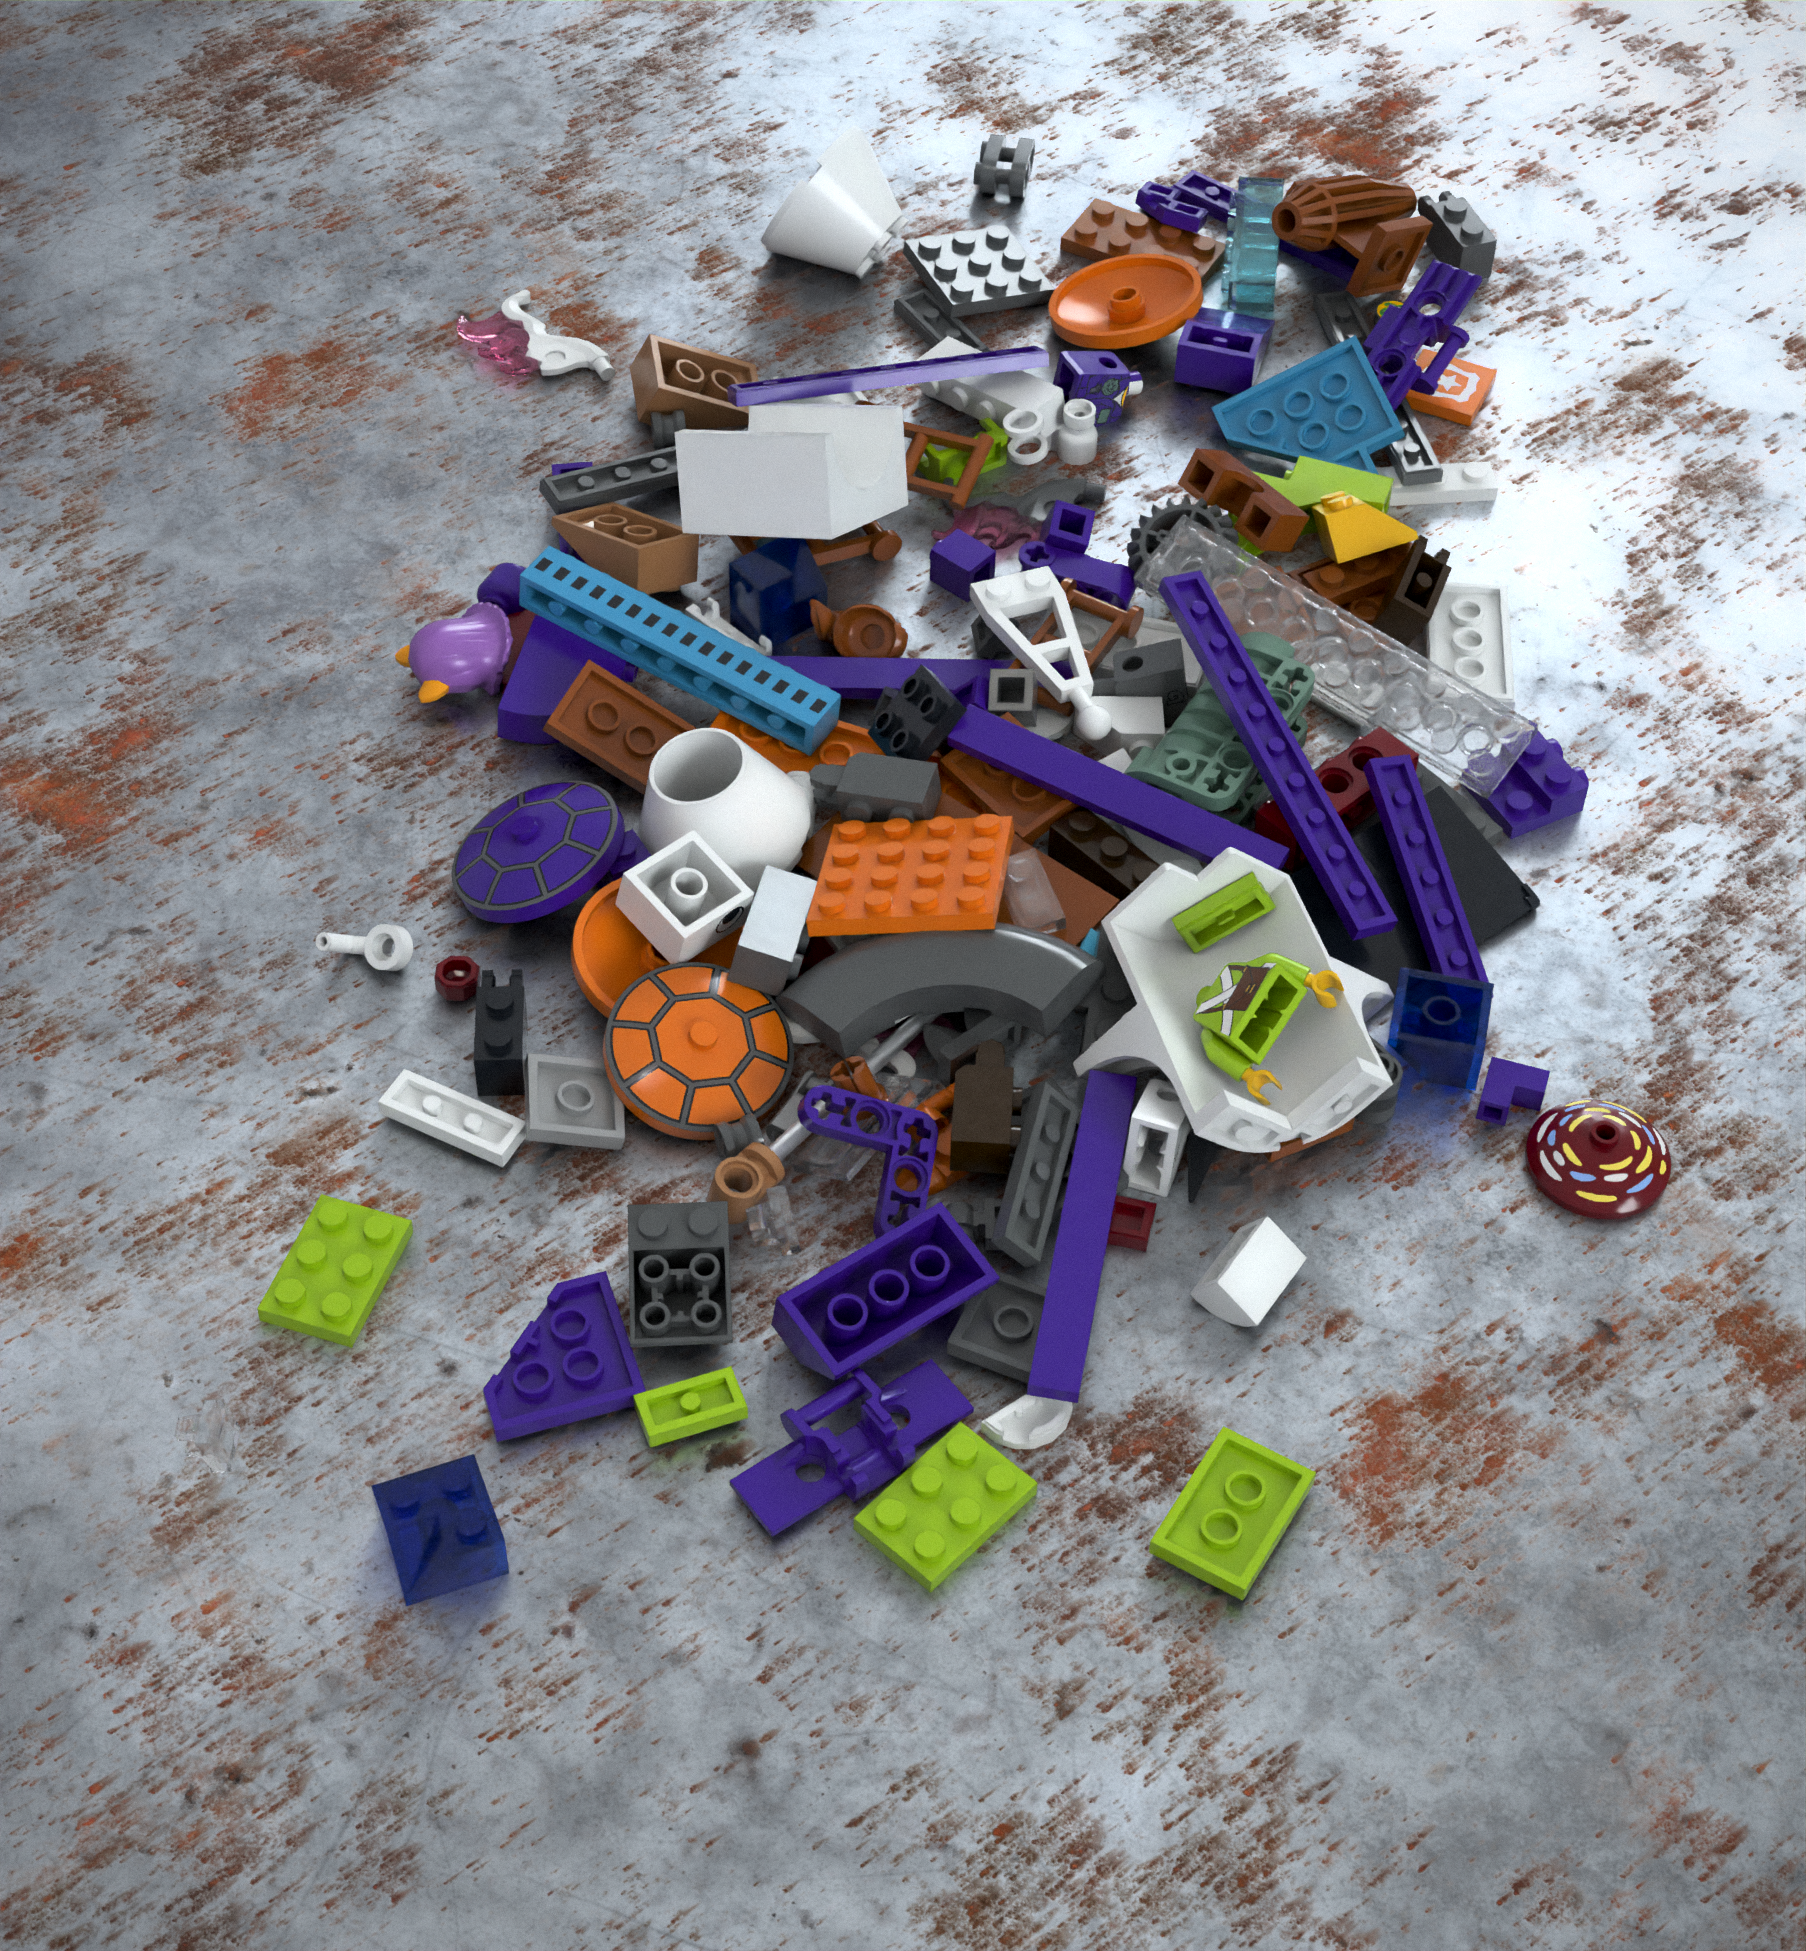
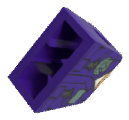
M1110 351L1060 352L1053 385L1063 389L1065 404L1072 399H1086L1092 402L1096 407L1094 423L1096 428L1117 421L1121 417L1126 396L1140 394L1143 388V381L1138 371H1129L1120 359Z

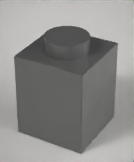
M990 668L988 712L998 717L1009 712L1023 726L1036 727L1038 682L1034 669Z

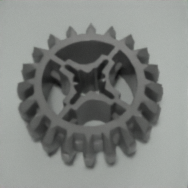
M1186 495L1182 503L1175 505L1174 501L1168 497L1166 508L1161 510L1153 504L1151 509L1152 517L1140 515L1138 520L1140 528H1131L1130 536L1132 542L1127 543V553L1130 557L1128 566L1135 572L1134 579L1139 587L1144 586L1145 592L1150 598L1159 594L1160 601L1164 605L1166 603L1158 590L1164 577L1201 570L1210 588L1215 590V584L1222 581L1229 582L1227 574H1235L1237 565L1235 560L1240 557V548L1237 545L1239 541L1238 533L1232 528L1231 518L1228 515L1222 516L1221 509L1217 504L1208 508L1207 502L1202 497L1195 505H1191L1190 498ZM1200 532H1204L1216 542L1215 550L1208 548L1205 542L1200 541ZM1152 553L1159 554L1161 559L1166 561V571L1152 563Z

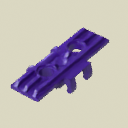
M1433 259L1401 308L1390 304L1363 343L1362 349L1394 412L1409 390L1433 395L1438 388L1437 381L1459 348H1464L1469 342L1470 337L1468 333L1462 328L1455 326L1454 323L1481 284L1482 276ZM1427 304H1437L1441 307L1440 311L1434 315H1424L1420 312L1421 308ZM1437 342L1443 343L1426 371L1422 372L1421 367L1417 366L1414 360L1421 346L1425 345L1432 348ZM1383 366V369H1384L1385 371H1388L1389 374L1383 373V372L1380 370L1381 367Z
M932 1359L922 1363L882 1388H879L861 1368H856L848 1373V1380L796 1411L790 1408L781 1413V1422L786 1432L794 1441L731 1479L730 1486L770 1536L773 1537L844 1492L855 1503L905 1472L914 1464L916 1459L915 1448L972 1414L974 1407ZM859 1397L861 1399V1421L837 1437L828 1427H821L818 1430H813L810 1427ZM889 1413L904 1415L909 1420L908 1425L903 1429L897 1430V1425L892 1421V1416ZM816 1464L823 1468L825 1475L818 1481L806 1482L801 1480L796 1475V1472L803 1465Z

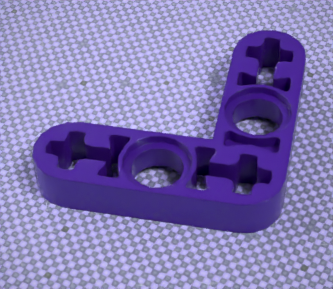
M819 1085L807 1092L797 1108L800 1123L806 1130L814 1134L886 1153L873 1222V1232L876 1239L895 1229V1226L888 1222L897 1215L900 1204H909L902 1210L901 1224L924 1212L938 1140V1128L935 1121L922 1111L829 1085ZM819 1100L825 1102V1110L832 1112L825 1119L819 1118L818 1109L811 1107ZM848 1106L849 1110L844 1118L840 1113ZM869 1111L878 1118L879 1131L874 1134L863 1132L856 1122L858 1112ZM843 1118H844V1126H842V1125L840 1124L841 1121L843 1120ZM913 1125L917 1127V1135L923 1138L914 1146L912 1156H907L904 1154L910 1149L911 1135L904 1131ZM906 1168L913 1172L917 1179L915 1191L907 1192L896 1185L894 1180L896 1169Z

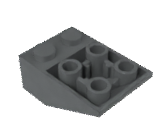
M728 1201L627 1205L630 1347L733 1343Z

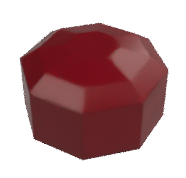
M449 956L436 966L434 977L436 990L446 1000L465 1001L476 994L477 987H480V966L469 956Z

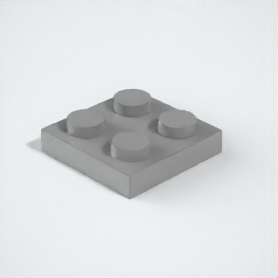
M528 1053L524 1063L526 1140L621 1150L625 1141L624 1104L610 1084L604 1061Z

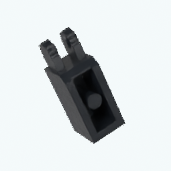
M512 969L511 976L509 977V986H496V977L493 970H482L481 987H477L474 1038V1068L478 1096L525 1095L524 1063L527 1057L528 1023L522 969Z

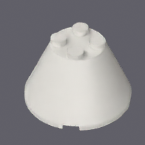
M854 125L839 136L818 158L816 162L820 165L817 168V173L808 184L801 179L791 191L766 228L761 238L763 243L761 246L770 252L850 273L862 279L874 263L878 264L891 248V245L888 243L892 237L896 238L903 231L909 220L903 216L864 131L859 126Z

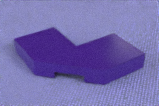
M1151 181L1146 182L1138 190L1135 204L1159 222L1194 233H1198L1206 224L1209 212L1207 209L1180 202L1182 192L1179 189Z

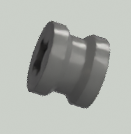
M683 409L675 410L671 415L651 412L654 451L675 446L674 432L686 429Z
M752 1113L742 1116L739 1122L729 1124L725 1121L714 1124V1137L721 1161L730 1157H736L753 1142L765 1145L758 1121Z

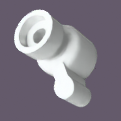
M1072 399L1068 401L1064 406V424L1046 438L1048 451H1057L1058 457L1065 463L1084 465L1090 463L1096 457L1098 432L1094 426L1096 407L1092 402L1086 399Z

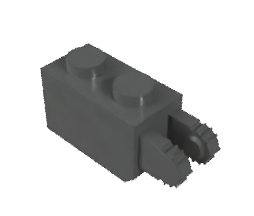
M1444 191L1440 192L1438 202H1434L1429 195L1420 196L1417 201V210L1420 216L1423 215L1433 223L1426 242L1440 262L1482 276V279L1489 278L1491 276L1497 239L1465 197L1456 198L1452 195V192Z
M859 752L849 757L846 766L820 763L809 771L811 786L815 788L813 789L815 804H818V807L822 806V808L827 807V809L839 810L841 819L844 821L859 820L864 823L904 818L910 823H914L915 820H931L942 794L938 765L932 762Z

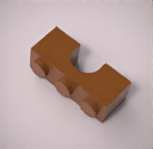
M1196 448L1178 482V485L1198 501L1202 497L1207 502V506L1217 504L1219 508L1238 517L1233 528L1261 551L1291 552L1310 518L1304 511L1224 450Z

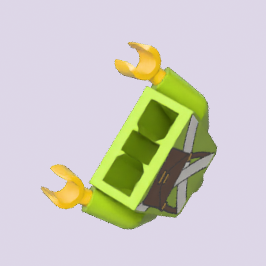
M1268 953L1249 962H1232L1224 966L1212 986H1205L1198 992L1196 997L1197 1009L1193 1013L1194 1021L1204 1028L1200 1037L1208 1059L1237 1082L1244 1080L1247 1083L1248 1091L1263 1105H1271V1103L1260 1094L1261 1087L1264 1084L1273 1083L1282 1090V1085L1271 1072L1267 1070H1253V1063L1255 1065L1261 1064L1307 993L1308 989L1305 986L1313 989L1318 1003L1325 1008H1334L1337 1006L1334 996L1324 990L1333 987L1344 991L1341 980L1335 972L1324 970L1314 975L1311 973L1310 967L1277 953Z

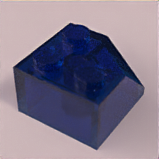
M780 537L729 563L730 625L759 646L761 635L768 638L772 642V647L810 627H814L810 617L811 607L809 603L811 599L819 601L828 608V587L805 538Z
M1400 967L1387 1044L1428 1082L1475 1091L1484 1057L1494 984Z
M474 1454L371 1486L377 1520L406 1606L509 1574L505 1539Z

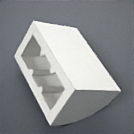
M1266 1216L1237 1230L1191 1291L1190 1295L1211 1314L1228 1323L1243 1327L1258 1326L1307 1257Z

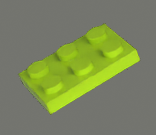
M321 1194L257 1308L259 1320L352 1348L413 1234L412 1220Z
M960 1421L854 1517L853 1529L931 1593L1037 1494L1038 1482Z
M1223 1426L1151 1539L1149 1553L1243 1601L1312 1488L1316 1472Z

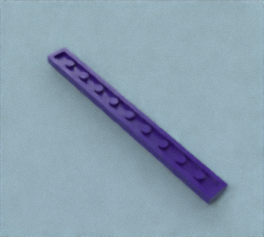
M1199 570L1162 578L1158 587L1162 598L1351 939L1354 941L1392 931L1398 919L1203 573Z

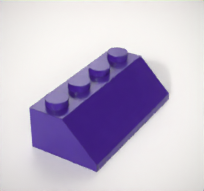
M939 1202L778 1296L771 1325L800 1364L835 1381L998 1283L1000 1277L942 1202Z

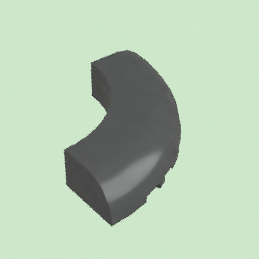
M996 922L995 929L875 934L850 944L815 964L776 996V1003L786 1016L844 1059L849 1058L859 1047L876 1035L896 1026V1020L922 1012V1016L947 1012H964V1008L990 1010L993 1016L1017 1022L1047 1038L1107 974V968L1098 958L1060 938L1024 926Z

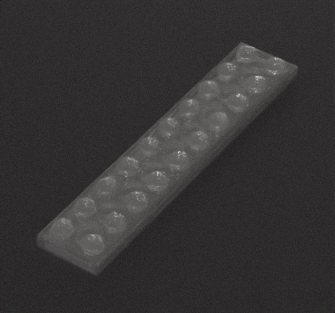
M1184 514L1133 577L1135 586L1165 603L1158 590L1162 578L1201 570L1238 637L1249 632H1265L1285 640L1295 648L1294 660L1306 664L1314 671L1315 683L1313 694L1372 730L1379 726L1417 752L1420 759L1486 799L1490 797L1538 732V725Z

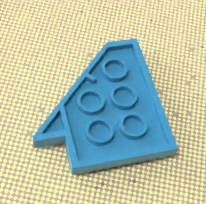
M1356 335L1211 407L1229 446L1297 463L1301 455L1379 475L1369 454L1406 437Z

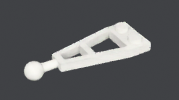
M1044 566L970 584L969 597L985 624L1027 669H1034L1036 678L1060 704L1072 701L1079 713L1077 727L1081 735L1090 740H1099L1107 736L1112 727L1111 715L1102 706L1094 705L1089 697L1092 696L1094 683L1066 594L1050 567ZM1052 608L1062 639L1032 645L1009 618ZM1068 659L1074 678L1065 680L1050 663Z

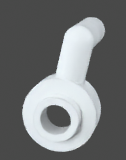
M377 925L370 930L367 937L322 932L316 938V946L319 950L365 955L368 963L378 970L398 971L408 964L413 953V941L409 932L398 925ZM393 943L395 944L394 953H392Z

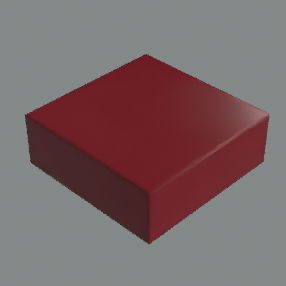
M1116 1195L1107 1244L1146 1252L1157 1203Z

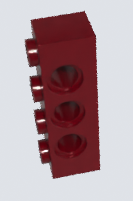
M1380 726L1365 737L1360 736L1356 738L1349 748L1335 758L1330 757L1326 759L1319 769L1314 771L1348 832L1377 812L1363 770L1364 765L1369 759L1410 754L1415 771L1417 769L1419 754ZM1268 800L1263 803L1255 815L1254 833L1290 848L1289 857L1284 866L1293 872L1307 862L1308 859L1276 801Z

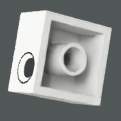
M692 830L623 873L615 905L670 964L689 961L743 926L755 893L695 830Z

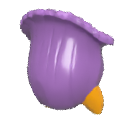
M480 602L469 607L461 618L437 620L420 629L414 635L410 644L404 646L395 654L397 663L411 668L421 684L418 693L419 701L421 703H429L440 699L445 694L466 693L478 688H483L490 696L497 695L503 679L502 672L505 671V665L509 663V655L511 654V645L513 643L509 619L498 605L491 602Z

